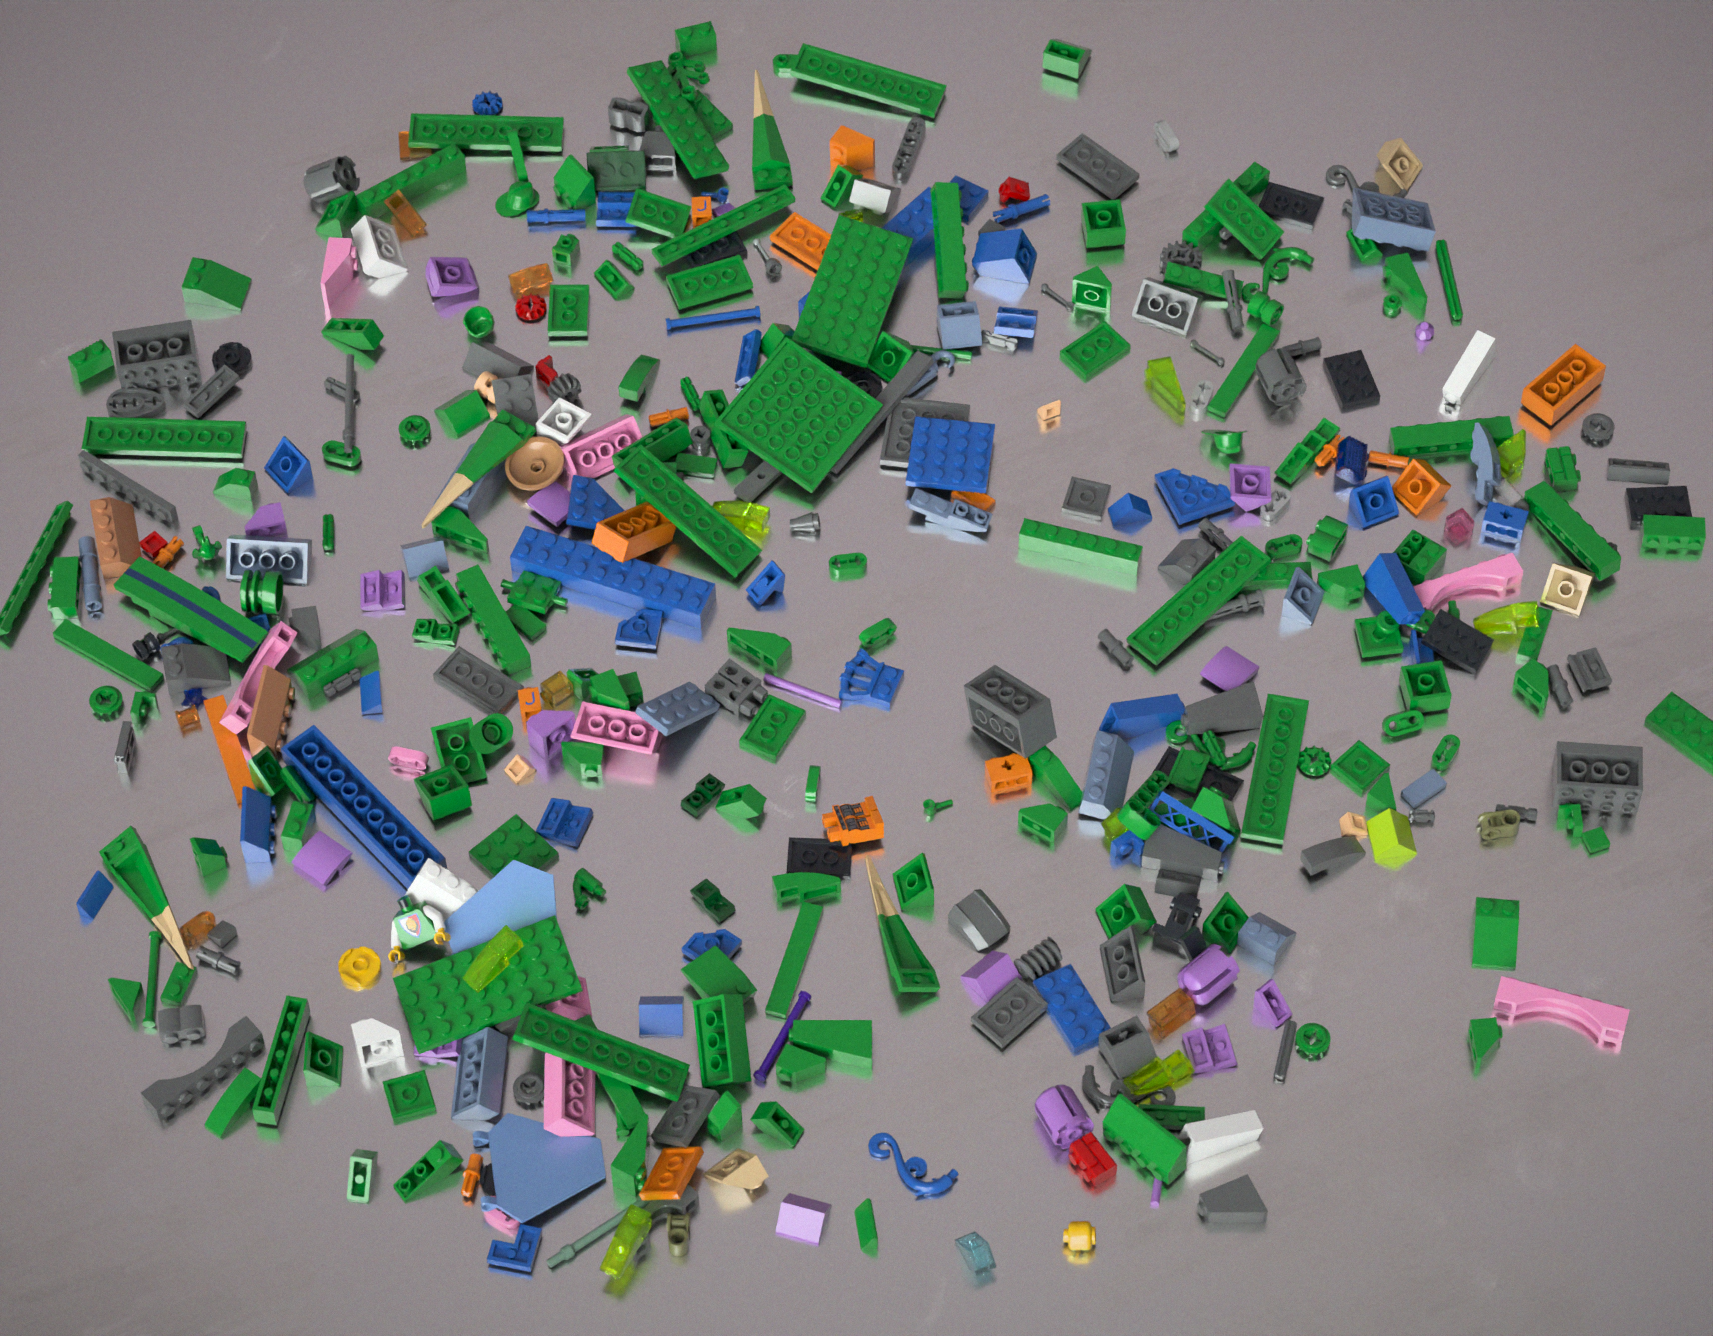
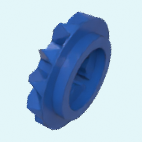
M491 90L488 93L482 91L480 95L476 94L475 99L472 100L473 110L479 115H495L503 106L502 97H499L498 93L493 94ZM488 100V102H490V106H488L484 101Z

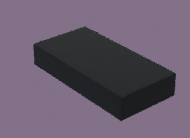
M1193 925L1179 938L1189 962L1208 948L1197 926Z

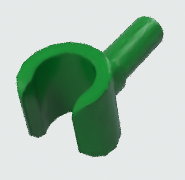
M927 799L923 802L924 808H928L926 809L928 815H934L937 809L953 804L952 799L937 803Z

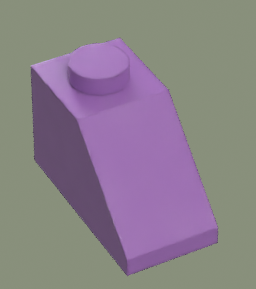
M281 502L260 506L244 526L246 535L271 537L287 533Z

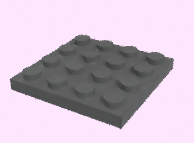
M904 397L887 416L880 465L908 468L915 416L968 421L970 405Z

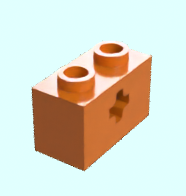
M1012 753L1009 756L994 757L985 761V775L991 793L1032 784V770L1028 758L1025 759L1017 753Z

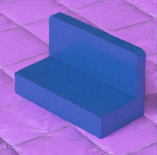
M1411 630L1409 641L1412 665L1434 662L1433 650L1421 644L1423 638H1417L1416 630Z

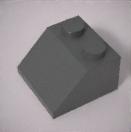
M1200 538L1181 540L1158 565V569L1186 585L1215 559L1216 548Z

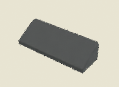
M1608 458L1607 477L1609 480L1666 485L1669 483V463Z

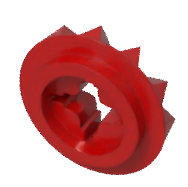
M532 293L527 296L523 294L521 299H517L515 305L518 316L526 320L540 318L547 309L545 299L541 298L539 294L533 295ZM532 302V303H533V306H532V308H531V310H530V308H529V303Z

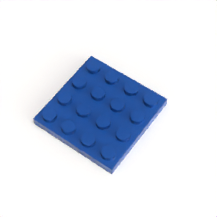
M915 416L906 486L986 493L995 424Z

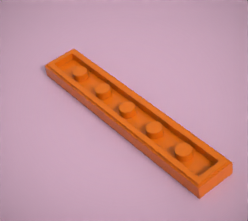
M220 695L203 702L237 804L242 803V788L244 786L256 789L237 734L219 723L227 709L224 695Z

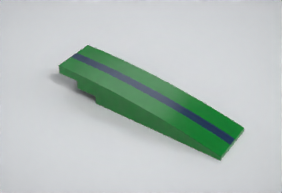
M140 556L113 584L116 590L131 597L133 603L147 609L151 616L242 663L269 634L268 631L221 601Z

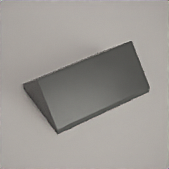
M474 341L471 343L462 369L478 378L484 371H488L496 375L498 379L528 375L533 370L534 365L487 341Z
M1129 926L1100 945L1110 998L1113 1002L1144 998L1145 978L1133 926Z

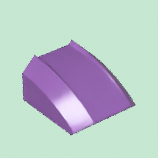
M429 258L426 265L425 278L427 279L431 296L457 295L479 287L474 269L467 258Z

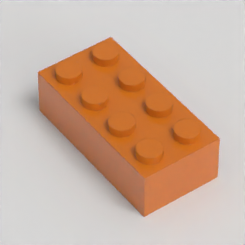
M1575 343L1523 389L1521 404L1552 426L1603 381L1606 365Z
M645 502L597 522L592 544L597 546L599 550L613 556L615 560L623 563L672 542L676 526L653 505Z

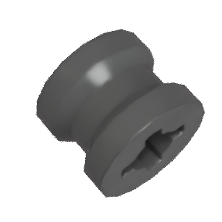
M696 426L691 430L690 436L693 443L691 446L697 451L707 450L711 445L710 430L705 426Z

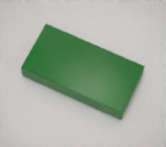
M678 453L676 458L677 473L683 472L685 475L714 478L718 463L717 458Z
M513 605L505 611L513 626L531 641L547 629L546 624L526 608Z

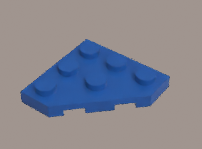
M1174 468L1155 474L1154 479L1179 525L1235 506V502L1231 499L1230 491L1225 485H1215L1209 483L1207 479L1195 475L1188 476Z
M573 475L566 524L595 530L597 522L625 511L593 478Z

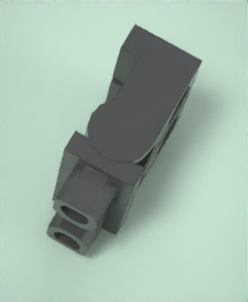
M730 658L718 670V673H715L705 684V693L722 703L727 709L734 711V714L737 716L743 713L751 717L756 710V704L752 701L756 699L763 703L768 697V691L761 686V679L755 678V676Z

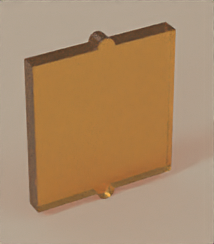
M409 131L399 132L400 160H418L419 158H427L432 155L431 148H409Z

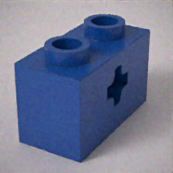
M1489 501L1483 518L1481 532L1521 542L1529 511Z

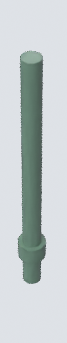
M638 1200L574 1243L566 1244L560 1248V1252L546 1260L547 1264L552 1268L562 1260L570 1259L575 1255L576 1251L629 1218L639 1209L647 1206L650 1200Z

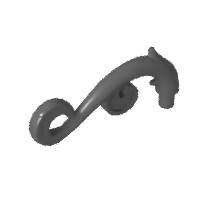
M1333 165L1326 172L1327 181L1333 185L1345 183V177L1338 178L1335 176L1336 173L1340 172L1346 174L1352 190L1359 188L1379 193V186L1374 182H1364L1359 187L1353 174L1343 165ZM1402 189L1393 196L1405 198L1408 193L1405 189Z
M1086 1065L1085 1074L1082 1076L1085 1093L1093 1100L1097 1108H1100V1104L1111 1107L1116 1097L1105 1095L1099 1091L1100 1085L1095 1082V1076L1093 1075L1094 1066ZM1116 1079L1110 1086V1092L1113 1096H1116L1117 1092H1122V1095L1132 1103L1156 1091L1165 1093L1166 1099L1162 1101L1157 1100L1152 1095L1150 1097L1152 1105H1174L1176 1100L1173 1089L1164 1084L1150 1086L1135 1093H1132L1130 1083L1124 1079Z

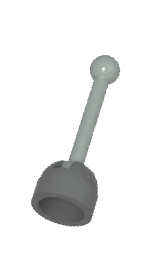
M755 238L753 244L758 246L767 260L765 265L767 272L770 275L778 274L782 269L781 263L776 258H770L760 244V239Z

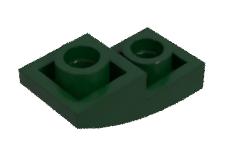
M709 773L696 783L694 791L681 800L680 806L697 817L717 798L725 788V784Z

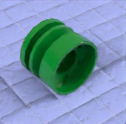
M246 569L240 585L242 611L249 613L252 609L253 613H257L262 604L264 614L278 615L283 601L284 585L282 573L279 571H267L262 580L260 570H256L253 575L252 570Z

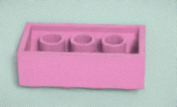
M625 414L570 440L569 443L560 445L565 458L564 467L570 476L578 475L595 478L614 469L611 456L642 438L634 416Z
M582 702L571 734L573 739L651 755L659 749L663 737L659 730L635 712Z
M549 1053L545 1054V1130L560 1137L592 1136L595 1134V1071Z

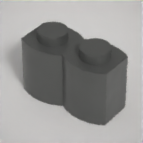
M619 97L612 98L608 106L609 123L616 127H628L636 132H645L650 122L649 107L641 102H630Z
M188 1005L181 1008H168L158 1011L159 1035L162 1042L176 1043L183 1038L197 1040L205 1036L204 1013L201 1005Z

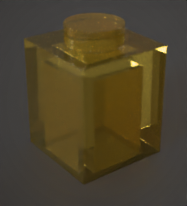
M561 671L540 683L541 698L545 703L549 702L553 708L574 696L573 684Z

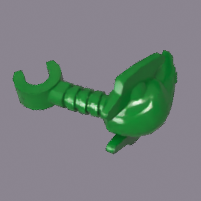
M201 525L192 527L194 536L198 539L200 545L199 549L193 550L192 557L197 558L199 561L202 558L207 561L212 560L219 553V550L222 549L221 543L216 541L215 544H211L208 536L204 537Z

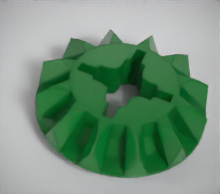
M419 415L408 416L399 424L400 437L404 438L406 442L412 441L415 443L419 440L423 442L425 437H429V432L431 431L429 421ZM411 426H413V428L418 429V433L412 431Z
M109 685L101 686L91 693L89 704L94 713L98 712L101 716L106 713L111 715L113 711H118L119 706L122 705L123 697L120 690L116 687ZM102 699H110L111 704H108L106 702L103 704Z
M1314 745L1310 748L1305 747L1300 752L1298 766L1308 775L1319 776L1330 769L1332 759L1329 752H1326L1323 747L1317 748ZM1318 756V761H1315L1311 765V758L1314 759Z
M1304 1024L1296 1033V1043L1299 1046V1050L1305 1051L1307 1055L1311 1053L1317 1056L1318 1053L1325 1052L1328 1046H1330V1033L1320 1024ZM1316 1034V1041L1310 1045V1039Z

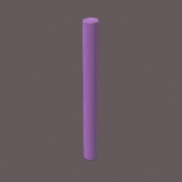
M768 673L764 675L763 681L837 708L842 706L843 701Z

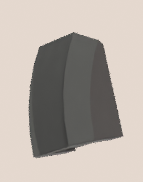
M981 889L974 890L959 903L955 904L948 913V922L977 951L991 946L1007 934L1010 929V925L1005 917Z

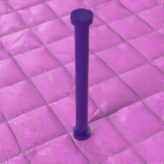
M800 991L797 1003L759 1070L754 1072L753 1076L755 1079L764 1082L767 1078L766 1073L786 1040L789 1028L793 1027V1020H797L806 1002H810L812 998L808 992Z

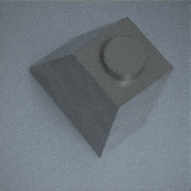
M1248 1174L1199 1194L1197 1208L1200 1215L1206 1217L1208 1223H1263L1267 1221L1268 1210Z

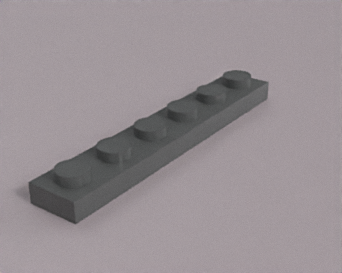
M85 450L78 455L80 467L85 472L94 474L101 482H107L114 490L126 494L130 500H136L145 509L154 511L161 519H167L171 523L178 519L176 506Z

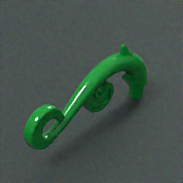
M1297 247L1274 248L1273 251L1275 253L1268 258L1263 269L1262 292L1267 294L1270 276L1280 280L1288 276V265L1283 262L1277 263L1281 259H1297L1311 265L1314 262V258L1308 255L1307 251ZM1258 283L1246 284L1242 289L1244 300L1250 302L1254 296L1251 291L1259 289L1260 285Z
M1450 600L1447 613L1460 620V609L1457 608L1455 600ZM1387 610L1380 612L1376 618L1378 629L1386 634L1396 632L1400 624L1397 622L1394 625L1387 624L1385 618L1392 616ZM1425 610L1416 624L1406 625L1426 634L1435 618V614L1430 610Z
M1181 721L1171 722L1166 728L1165 735L1171 743L1180 744L1188 739L1187 734L1183 736L1175 734L1177 729L1186 730L1185 727H1182ZM1197 734L1190 735L1198 751L1211 756L1206 746L1207 744L1203 743ZM1215 737L1223 750L1222 753H1224L1226 749L1225 741L1220 737ZM1250 741L1246 748H1242L1239 753H1233L1234 756L1227 757V763L1220 766L1222 767L1221 770L1239 767L1247 763L1253 756L1252 752L1256 748V744ZM1211 756L1210 762L1216 765L1214 758Z

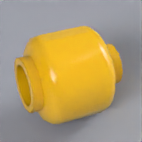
M1071 1221L1068 1229H1064V1243L1068 1242L1071 1250H1090L1092 1245H1096V1227H1092L1091 1222Z

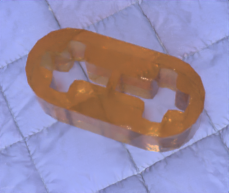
M203 911L182 925L179 930L185 945H193L204 938L216 926L215 916L209 911ZM203 920H206L207 922L210 921V923H209V924H206V923H203L202 921H203ZM187 932H188L189 934L192 933L193 936H191V937H190L189 935H186V936H185V933H187Z

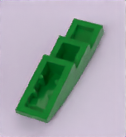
M1323 418L1314 430L1309 431L1301 443L1298 442L1274 472L1275 475L1292 484L1315 462V458L1322 452L1324 445L1329 444L1341 431L1340 427Z

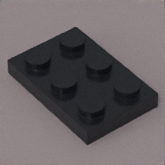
M1362 350L1323 359L1324 367L1342 409L1380 400V393Z
M1687 486L1626 488L1625 495L1631 526L1641 525L1643 515L1692 517Z
M1440 608L1421 644L1475 675L1494 639Z

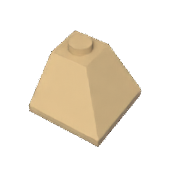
M1398 138L1385 142L1377 154L1380 163L1399 187L1408 191L1423 164L1403 139Z
M1553 563L1540 602L1580 615L1595 573L1574 566Z
M739 1148L703 1173L706 1178L716 1182L747 1189L760 1187L763 1181L769 1177L756 1154Z

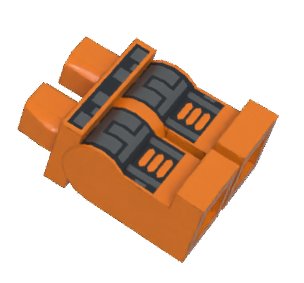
M873 796L864 797L865 802L833 805L832 812L822 814V824L824 828H827L830 842L840 840L842 846H847L849 843L884 838V822Z

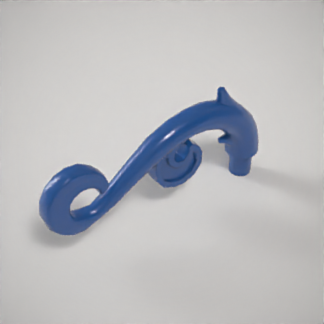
M877 1133L869 1140V1151L875 1157L881 1158L890 1155L889 1149L881 1150L878 1147L882 1141L889 1142L892 1145L898 1172L907 1185L917 1191L915 1196L945 1191L959 1175L955 1169H952L947 1175L944 1174L938 1179L932 1178V1182L918 1180L910 1171L916 1169L915 1176H923L927 1172V1163L924 1159L915 1156L904 1162L896 1140L888 1133Z

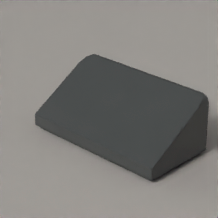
M1159 869L1154 891L1155 893L1178 897L1180 892L1192 894L1197 898L1201 878Z

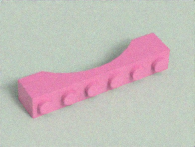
M1512 552L1506 555H1499L1497 558L1489 561H1482L1469 568L1464 567L1451 574H1444L1434 580H1426L1422 584L1413 587L1424 609L1431 611L1439 600L1458 589L1472 586H1489L1505 589L1522 582L1523 569Z
M282 621L269 630V634L260 646L219 722L235 734L247 727L250 722L263 666L268 665L275 669L297 635L296 631Z
M1503 976L1500 979L1493 1009L1512 1014L1531 1009L1563 1011L1583 1020L1600 1037L1622 1042L1630 1012L1629 1009H1625L1620 1005H1610L1600 1000L1583 998L1578 994H1568L1560 992L1555 988L1549 989L1541 987L1536 983H1526L1518 981L1513 977Z

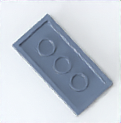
M689 681L639 705L635 713L662 734L668 736L718 711L720 704Z

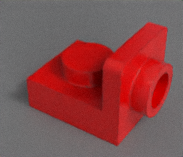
M550 355L539 360L535 365L536 378L546 386H551L550 382L554 381L555 377L558 378V373L553 369V360Z

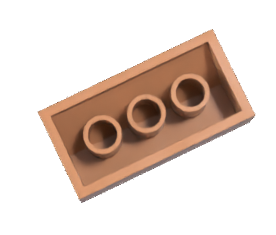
M111 497L91 500L90 507L104 579L120 577L139 556L142 557L133 505Z
M268 665L263 666L247 738L252 757L268 746L277 760L278 752H281L283 747V740L281 739L282 735H285L287 731L286 718L291 715L290 701L295 698V688L292 687L290 678Z

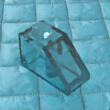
M974 1231L955 1239L956 1245L969 1270L976 1276L986 1275L997 1267L989 1243Z

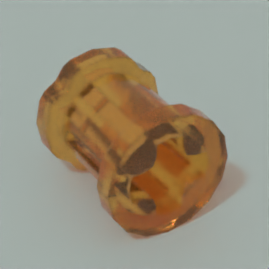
M194 704L191 705V708L180 712L178 710L174 711L181 729L184 728V725L192 722H201Z

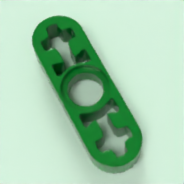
M516 129L509 130L507 135L519 181L528 182L529 179Z

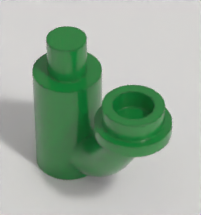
M581 868L576 872L573 881V893L576 899L575 907L583 910L588 906L590 900L586 894H582L581 886L591 894H598L600 897L606 894V890L602 887L603 883L585 868Z

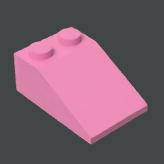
M328 238L321 278L325 308H329L354 278L355 270H358L359 263L358 259H355L356 247L353 246L352 238Z

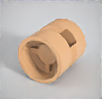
M484 371L477 379L474 390H477L480 397L488 398L490 402L495 404L491 380H496L498 377L488 371Z

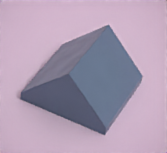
M440 536L400 545L410 580L418 578L419 575L434 566L440 572L449 571L444 543Z
M1296 567L1283 599L1282 616L1312 624L1325 591L1300 567Z

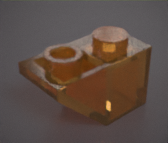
M399 189L384 201L412 237L427 226L426 222Z

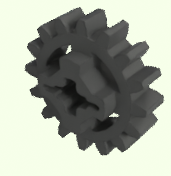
M1175 241V245L1168 243V248L1163 247L1162 253H1160V267H1163L1164 273L1168 262L1200 269L1202 267V253H1199L1198 247L1193 248V243L1186 245V241H1183L1182 244Z

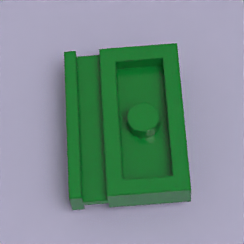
M1181 747L1168 777L1169 785L1174 784L1178 788L1196 793L1211 756L1192 749L1189 751L1185 747Z

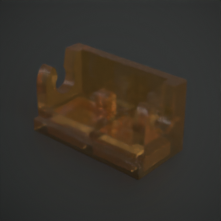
M1180 988L1146 1012L1151 1028L1157 1027L1158 1034L1162 1039L1196 1015L1194 1000Z

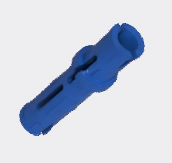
M1044 194L1016 205L1010 204L1007 208L993 211V217L1001 215L994 219V221L999 223L1010 218L1016 219L1019 215L1050 206V200L1042 202L1049 198V196Z
M544 208V210L537 211L527 210V223L545 222V224H549V222L585 221V209L548 210V208Z

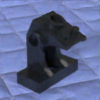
M1180 892L1178 898L1174 897L1170 904L1172 911L1166 925L1163 926L1155 923L1152 928L1154 934L1181 944L1179 938L1190 929L1193 920H1198L1202 913L1200 899H1197L1192 894ZM1179 910L1189 913L1184 925L1174 921Z

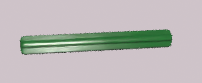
M1444 239L1437 240L1436 250L1451 315L1454 320H1460L1463 318V311L1447 242Z

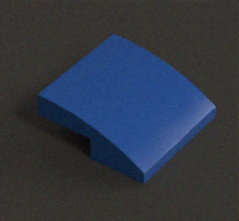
M599 192L596 218L597 227H635V225L625 222L635 192Z
M999 306L994 334L1033 338L1038 310Z
M551 798L536 832L549 840L578 847L593 816V811L588 807L574 806L570 800Z

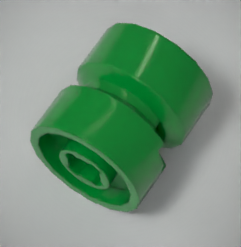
M1258 291L1252 297L1247 307L1248 314L1255 318L1261 317V321L1270 327L1278 322L1284 311V304L1275 299L1271 300L1270 296L1262 291Z

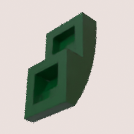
M707 878L690 890L699 904L719 923L736 911L734 904L722 896L720 889Z

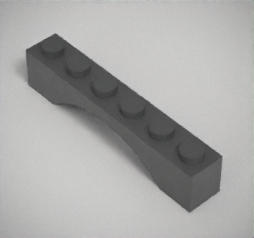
M247 1016L243 1017L228 1029L222 1047L208 1063L185 1076L157 1080L141 1092L144 1104L159 1121L171 1115L177 1107L189 1102L192 1096L199 1091L205 1090L215 1079L223 1077L234 1065H239L249 1054L258 1051L264 1044L262 1032Z

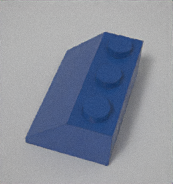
M247 786L242 788L240 843L245 863L271 862V854H275V842L272 841V836L276 835V826L272 822L273 818H276V805H272L270 796Z

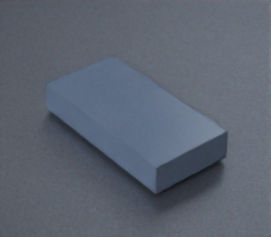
M1432 769L1401 790L1400 795L1415 809L1444 789L1447 782Z

